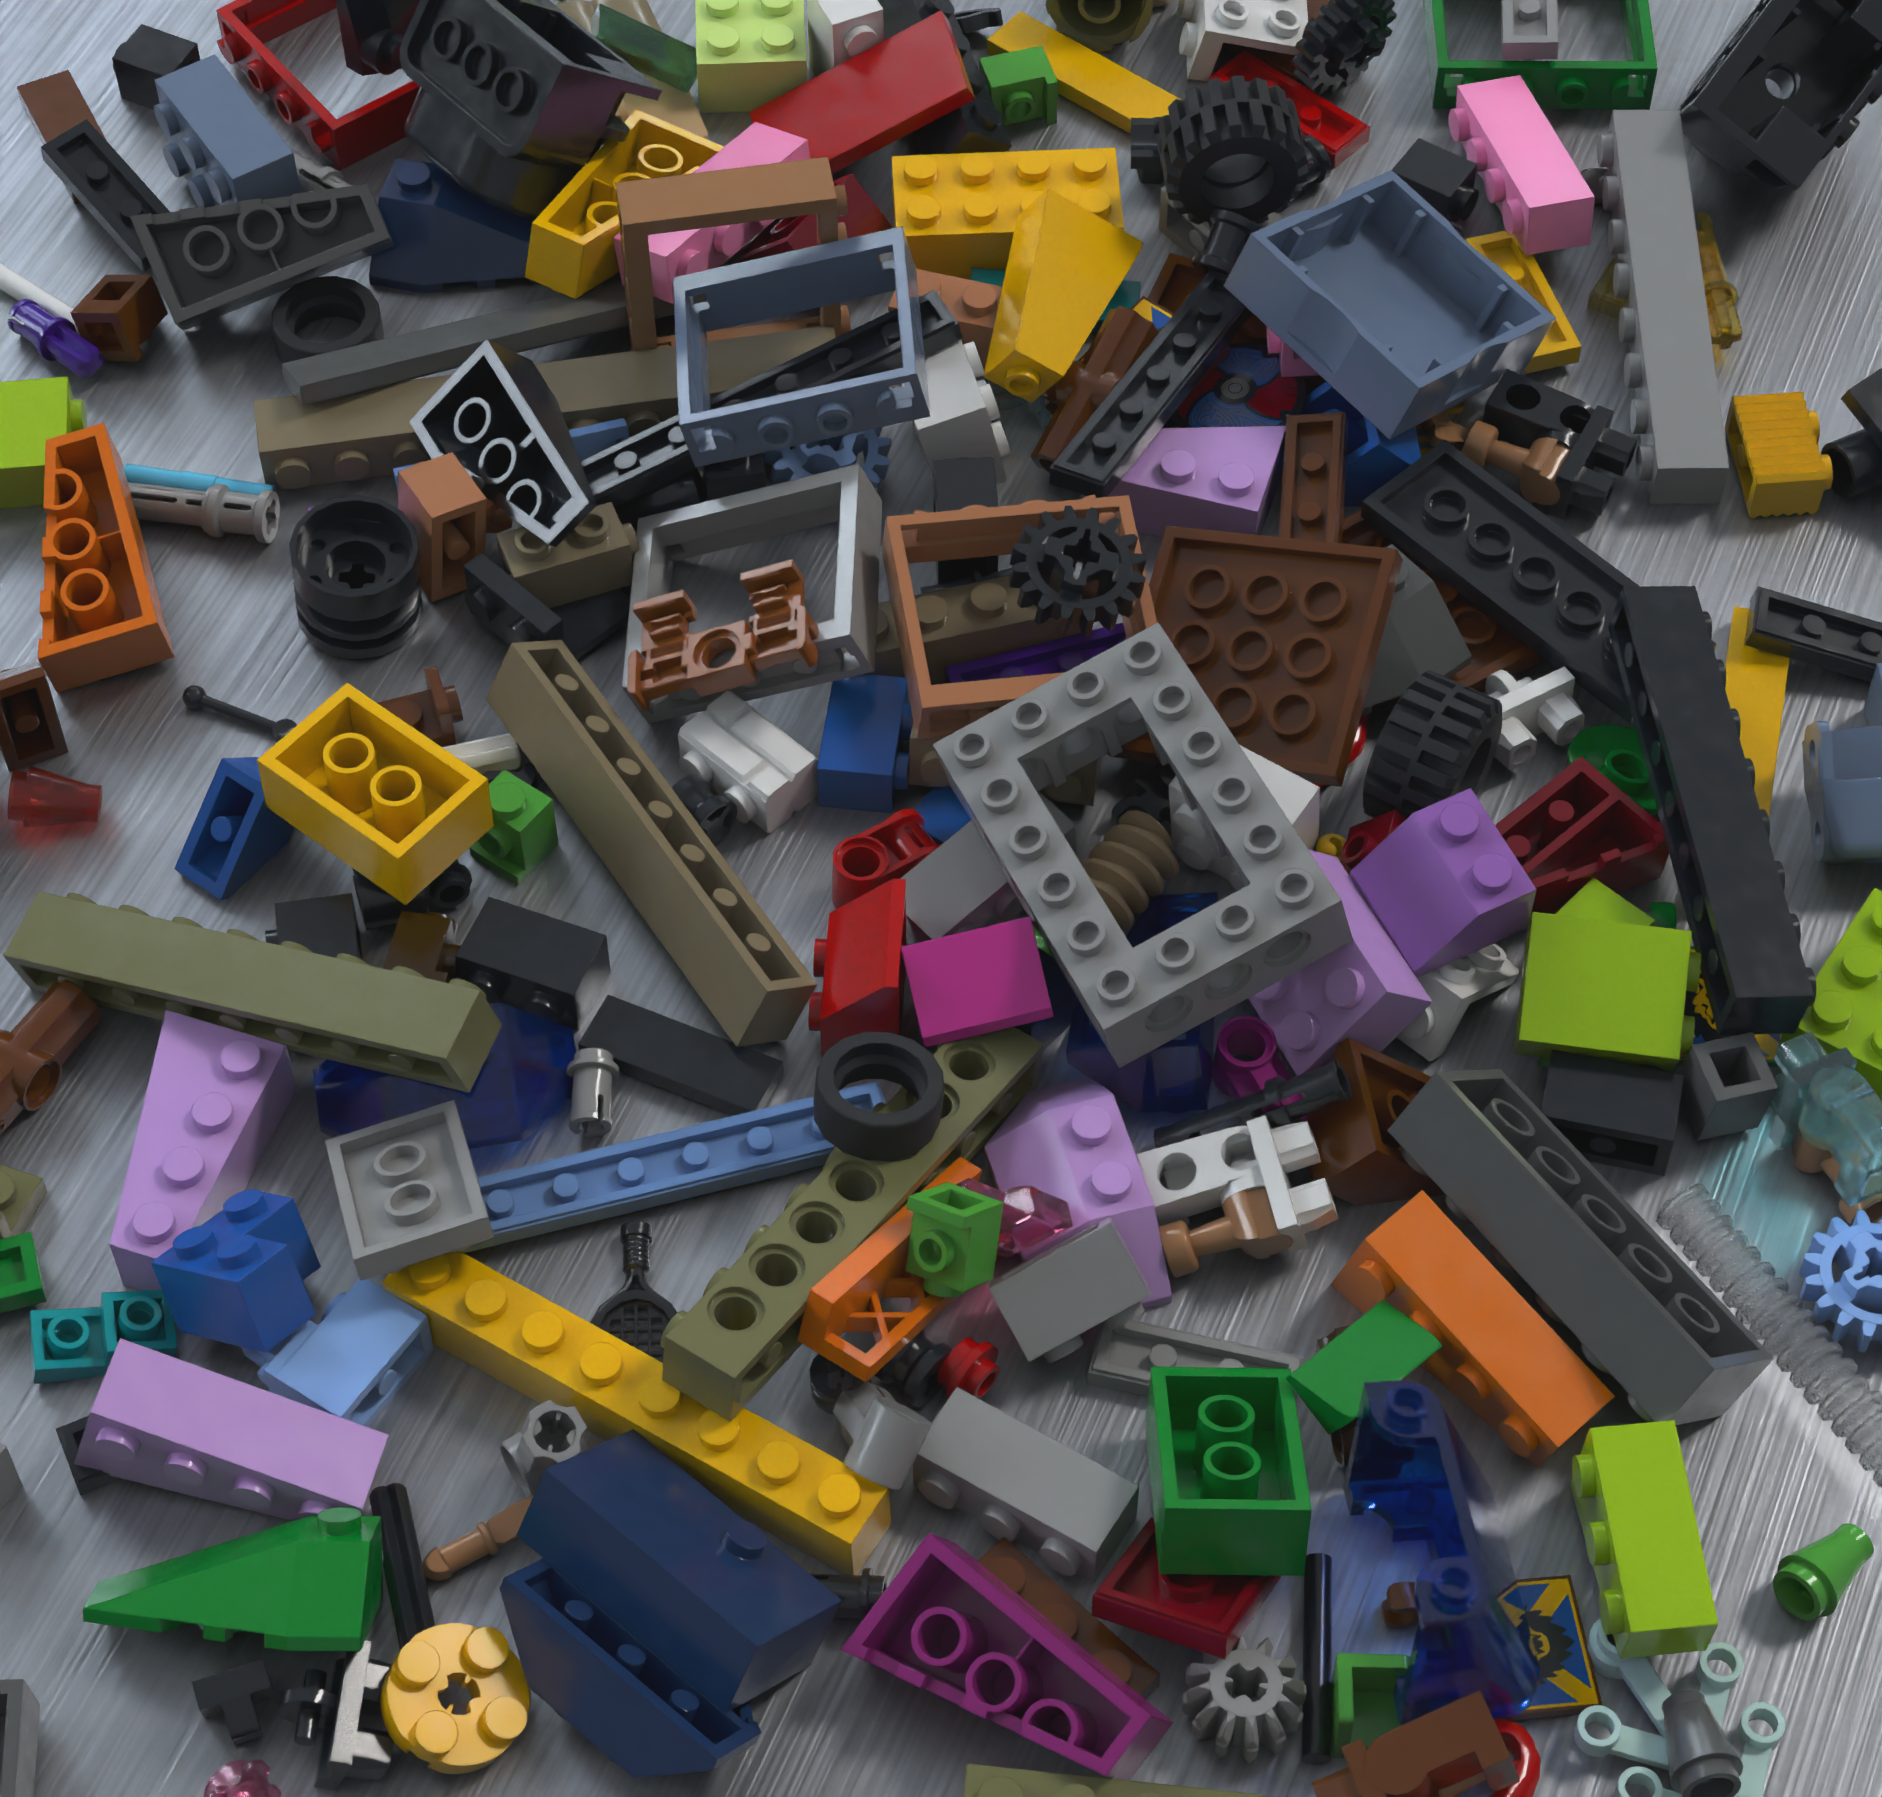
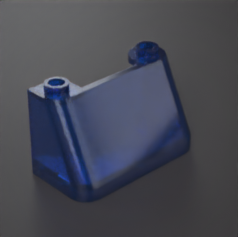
M1414 1381L1364 1382L1343 1485L1349 1515H1364L1365 1509L1377 1513L1389 1524L1391 1542L1426 1540L1431 1557V1562L1421 1569L1416 1578L1414 1600L1419 1616L1418 1626L1407 1673L1396 1678L1393 1691L1400 1725L1481 1690L1493 1718L1521 1714L1531 1706L1536 1696L1540 1681V1666L1492 1490L1437 1395L1429 1388Z

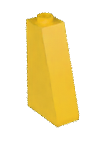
M1048 188L1017 216L986 361L985 375L983 377L1030 403L1034 402L1064 377L1140 253L1143 242Z

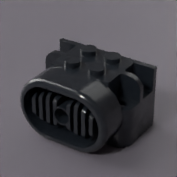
M420 0L400 47V62L403 71L420 86L404 122V133L409 142L455 183L472 195L503 211L530 220H535L584 167L585 163L594 156L604 138L619 142L626 140L630 129L615 116L625 93L658 101L662 92L660 88L550 0Z
M1760 0L1752 12L1740 21L1696 78L1687 97L1677 109L1680 110L1679 115L1681 116L1683 135L1689 139L1691 144L1705 158L1728 170L1733 175L1736 173L1748 175L1759 184L1771 189H1781L1790 186L1797 190L1818 162L1823 160L1834 147L1839 149L1854 133L1860 124V121L1855 116L1867 103L1872 105L1882 95V0ZM1766 79L1774 81L1779 86L1781 98L1773 96L1768 91Z

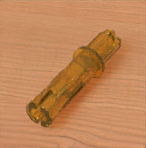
M1697 212V221L1700 229L1696 231L1712 344H1719L1720 349L1726 350L1731 348L1733 342L1741 340L1743 335L1735 307L1739 297L1736 287L1728 282L1714 234L1712 218L1708 213Z

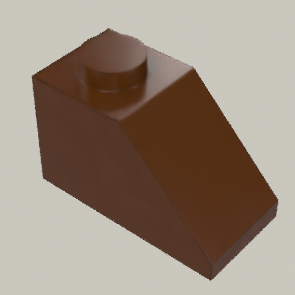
M36 661L0 672V750L9 772L69 752L43 667Z

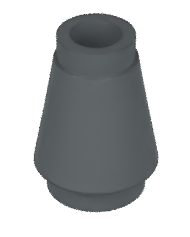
M1685 1690L1672 1694L1664 1700L1661 1707L1664 1714L1671 1787L1676 1792L1682 1794V1797H1734L1741 1788L1739 1776L1743 1771V1764L1710 1707L1707 1705L1704 1695L1695 1690Z

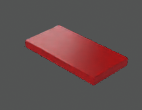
M941 10L754 109L749 114L752 124L758 122L808 139L810 158L828 157L831 173L833 174L973 101L975 96L950 22Z

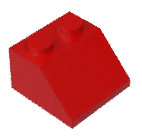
M893 878L829 913L827 939H815L814 977L824 978L822 992H813L809 999L808 1027L809 1031H820L821 1057L843 1038L860 1033L890 1032L901 1036L906 967L901 950L902 946L907 945L906 879Z

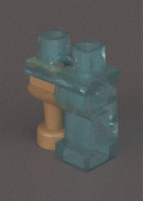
M1812 1032L1782 1043L1778 1046L1774 1057L1782 1073L1774 1076L1778 1090L1770 1103L1771 1108L1775 1112L1769 1132L1770 1139L1779 1151L1789 1147L1792 1142V1153L1795 1157L1793 1165L1800 1171L1815 1173L1823 1170L1842 1197L1839 1202V1211L1850 1227L1857 1210H1864L1871 1223L1880 1221L1882 1218L1881 1099L1866 1079L1855 1071L1857 1061L1847 1047L1828 1055Z

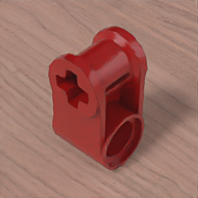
M915 809L897 811L885 821L855 836L845 838L837 844L833 852L832 902L836 909L893 878L901 879L941 846L937 845L924 829V818Z

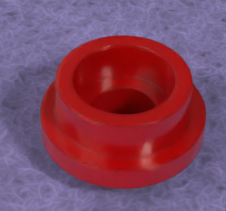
M967 1337L952 1349L944 1360L937 1376V1381L947 1388V1398L951 1396L956 1387L978 1399H981L988 1393L1000 1373V1367L995 1364L998 1357L997 1347L988 1341L979 1344L973 1338Z

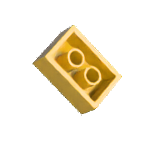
M349 683L342 686L257 759L265 803L268 809L404 905H407L494 826L488 778Z

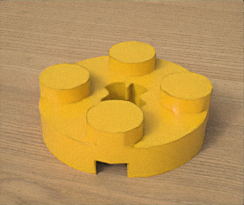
M462 1623L440 1624L416 1634L394 1658L391 1668L385 1676L380 1693L382 1718L394 1743L406 1754L411 1750L419 1759L430 1762L427 1766L428 1768L446 1774L470 1773L495 1762L525 1729L530 1705V1691L521 1662L516 1654L509 1649L506 1637L499 1630L492 1627L477 1628ZM448 1681L458 1682L462 1688L466 1687L470 1692L472 1700L466 1705L465 1715L451 1713L453 1704H450L447 1709L441 1705L438 1694H441L448 1688Z

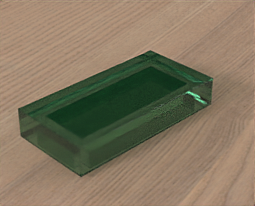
M601 3L598 5L591 17V34L636 70L683 92L688 93L697 79L695 47Z

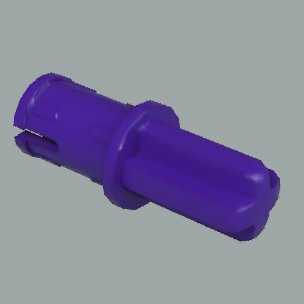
M31 299L20 300L10 310L9 314L20 320L24 325L15 319H8L9 328L33 343L37 348L38 354L44 359L59 361L81 378H92L96 370L103 367L104 357L99 354V349L77 334L75 325L68 319L55 318Z

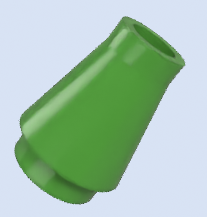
M1845 1523L1833 1533L1782 1558L1778 1564V1573L1773 1578V1589L1779 1602L1787 1611L1803 1620H1814L1818 1616L1825 1617L1831 1615L1862 1566L1873 1556L1874 1547L1870 1538L1858 1526Z

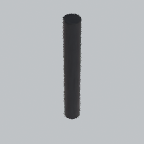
M1323 1553L1307 1555L1304 1572L1303 1681L1306 1685L1307 1693L1305 1702L1302 1704V1761L1310 1765H1324L1331 1761L1333 1559L1331 1556Z

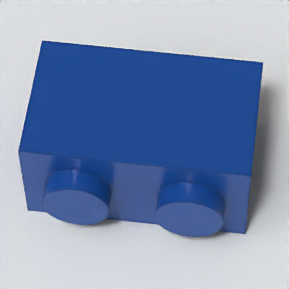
M862 674L832 681L817 765L819 806L893 814L896 789H908L909 752H903L904 740H910L913 717L910 703H908V690L905 678Z

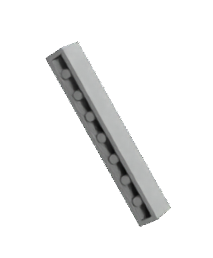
M1612 110L1608 133H1600L1598 137L1597 160L1598 166L1607 167L1609 176L1604 177L1602 199L1604 210H1612L1613 219H1610L1608 226V250L1610 254H1618L1619 263L1615 264L1613 274L1614 296L1624 300V308H1621L1619 314L1620 342H1629L1630 353L1626 354L1624 363L1626 388H1634L1636 399H1632L1630 406V429L1632 434H1640L1641 445H1638L1636 451V477L1638 481H1646L1649 504H1719L1729 471V462L1682 122L1679 115L1680 110Z

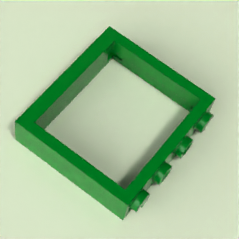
M1423 0L1432 109H1455L1458 85L1521 75L1541 109L1650 110L1658 68L1648 0H1619L1627 61L1449 60L1443 0ZM1450 74H1463L1462 77H1450Z

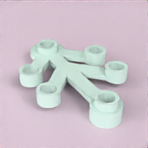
M1598 1619L1593 1624L1587 1640V1648L1594 1670L1607 1678L1624 1679L1662 1736L1621 1725L1620 1719L1614 1711L1605 1706L1594 1705L1587 1707L1580 1713L1574 1730L1575 1742L1580 1750L1590 1756L1602 1757L1612 1754L1669 1771L1664 1714L1661 1707L1664 1700L1671 1696V1693L1646 1656L1619 1658L1616 1646L1608 1641L1602 1628L1601 1619ZM1714 1642L1708 1645L1706 1651L1701 1652L1696 1665V1676L1700 1682L1699 1692L1704 1695L1707 1705L1722 1728L1729 1691L1739 1681L1743 1670V1658L1732 1645L1724 1642ZM1711 1660H1721L1730 1667L1732 1673L1725 1676L1717 1675L1709 1669L1707 1663ZM1755 1702L1748 1705L1739 1720L1737 1735L1740 1742L1744 1745L1740 1758L1743 1764V1771L1739 1776L1741 1788L1734 1797H1763L1771 1751L1778 1746L1785 1731L1783 1714L1770 1703ZM1755 1719L1763 1720L1772 1727L1773 1734L1769 1736L1758 1735L1752 1731L1749 1722ZM1590 1723H1600L1609 1730L1610 1737L1602 1740L1595 1739L1587 1733L1585 1726ZM1642 1766L1626 1769L1621 1774L1614 1793V1797H1630L1626 1787L1630 1784H1640L1649 1790L1651 1797H1682V1794L1663 1788L1657 1774Z

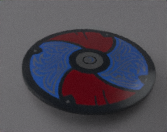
M1229 343L1230 354L1188 394L1173 413L1171 419L1178 428L1286 426L1287 416L1300 415L1306 399L1305 382L1302 376L1281 377L1279 354H1269L1267 347L1250 343Z

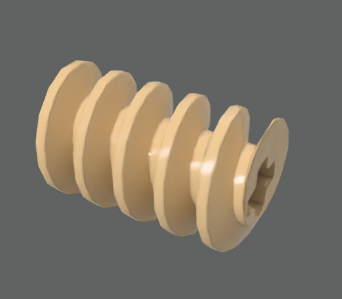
M1138 810L1125 812L1119 818L1118 825H1114L1104 835L1103 842H1099L1089 852L1088 859H1084L1081 862L1122 931H1127L1134 924L1133 913L1141 914L1149 907L1148 896L1156 897L1164 890L1163 879L1171 880L1179 872V864L1171 852L1173 843L1170 835L1150 814Z

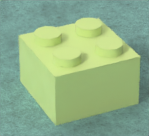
M695 0L696 63L700 113L751 112L807 82L804 0Z

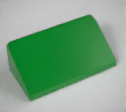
M1383 1299L1293 1371L1286 1379L1329 1435L1363 1413L1440 1349L1442 1344L1433 1334Z

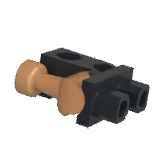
M1506 369L1486 402L1483 420H1477L1472 426L1464 443L1462 453L1483 469L1490 463L1519 478V488L1525 500L1530 504L1535 502L1545 506L1550 505L1548 514L1565 520L1572 506L1600 516L1603 514L1612 496L1616 479L1593 469L1597 466L1619 476H1624L1632 462L1637 439L1610 429L1613 410L1597 405L1594 410L1589 404L1580 399Z

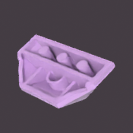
M1092 1076L1029 1091L984 1146V1154L1000 1201L1004 1202L1003 1210L1022 1264L1111 1216L1150 1287L1151 1296L1140 1301L1143 1308L1147 1309L1171 1303L1172 1293L1155 1206L1113 1093Z

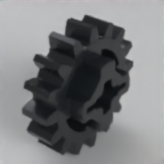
M1329 0L1327 6L1322 5L1319 8L1320 15L1315 20L1307 23L1303 31V39L1295 45V48L1300 53L1291 61V64L1297 68L1293 74L1318 95H1322L1326 90L1331 94L1335 93L1342 81L1347 86L1350 85L1353 80L1359 77L1361 71L1365 72L1368 69L1369 62L1383 51L1386 43L1385 38L1389 37L1393 31L1387 25L1397 17V14L1392 10L1395 2L1393 0Z
M1065 506L1061 520H1056L1047 511L1042 512L1038 528L1026 524L1022 528L1020 542L1014 543L1010 559L1012 569L1009 585L1013 588H1020L1017 601L1018 606L1025 608L1035 605L1037 611L1034 622L1038 625L1046 622L1050 617L1058 620V634L1064 635L1069 629L1070 624H1079L1083 636H1091L1093 624L1098 621L1104 628L1111 631L1115 629L1118 614L1129 618L1133 614L1136 599L1141 598L1146 580V577L1143 576L1146 555L1134 553L1138 540L1137 536L1129 534L1120 537L1117 533L1121 520L1116 517L1109 520L1105 525L1097 522L1098 511L1096 508L1091 507L1085 518H1077L1072 506ZM1080 562L1083 565L1079 578L1073 579L1076 564Z

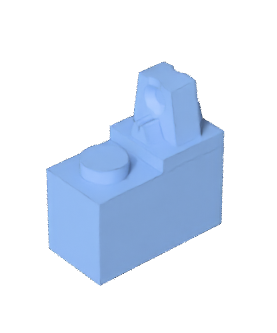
M360 1278L347 1293H339L330 1301L319 1325L308 1320L266 1353L242 1347L244 1355L261 1367L257 1372L258 1378L269 1387L270 1392L366 1427L373 1423L434 1350L426 1314L371 1280L364 1279L360 1281Z

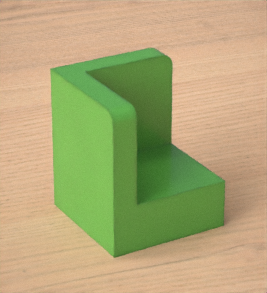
M1337 1653L1331 1682L1332 1758H1345L1341 1747L1359 1739H1362L1366 1749H1368L1373 1740L1383 1733L1407 1723L1406 1689L1410 1676V1657L1408 1655Z

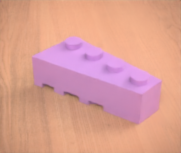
M169 1010L165 1011L109 1244L123 1286L139 1291L161 1290L151 1262L173 1247V1240L179 1234L193 1227L203 1225L223 1210V1204L227 1199L245 1190L297 1090L286 1045Z
M120 1338L90 1411L74 1464L103 1470V1472L109 1473L110 1476L294 1521L307 1516H317L323 1510L337 1507L353 1508L361 1512L389 1435Z

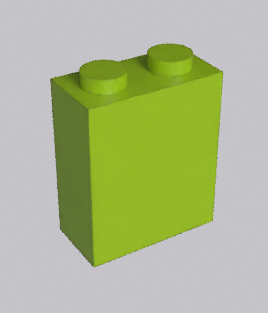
M68 376L0 382V509L43 506L46 440L87 428L84 400H74Z
M1532 912L1526 931L1513 1054L1550 1058L1552 1050L1635 1066L1642 1064L1653 1065L1672 1073L1680 1060V1055L1687 1056L1694 1039L1695 1017L1684 1015L1686 991H1697L1701 968V953L1690 952L1692 931Z

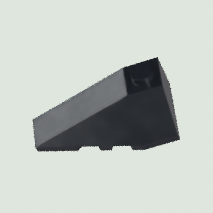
M486 339L409 420L431 459L453 452L486 498L551 546L557 547L597 506L558 401L532 360L489 339Z

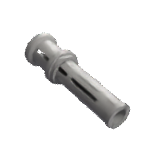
M128 482L137 519L200 526L209 536L222 538L226 533L255 536L258 542L267 544L273 541L278 530L280 502L277 492L273 490H263L260 495L232 492L227 485L215 484L208 487L206 491Z

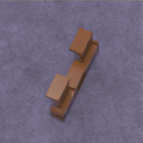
M792 559L740 573V581L748 591L749 600L756 611V615L749 616V624L753 630L746 620H741L694 634L692 632L689 633V623L696 621V606L684 589L633 603V612L642 623L641 653L646 657V661L637 649L630 653L628 657L627 690L643 711H649V701L682 690L694 689L699 697L755 683L757 682V672L789 661L804 659L809 668L814 666L818 661V649L812 640L818 638V627L804 607V576ZM726 649H735L734 656L725 665L719 668H709L711 661L718 653Z

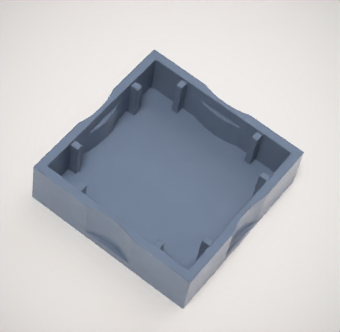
M1392 170L1344 191L1336 200L1325 206L1311 210H1302L1251 233L1224 284L1227 290L1389 440L1498 383L1506 369L1516 373L1525 369L1556 319L1554 315L1497 264L1469 245L1445 217Z

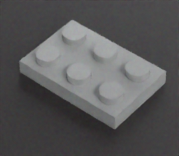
M454 1100L325 1140L348 1241L360 1281L380 1274L398 1272L408 1265L448 1252L463 1251L476 1243L495 1238Z

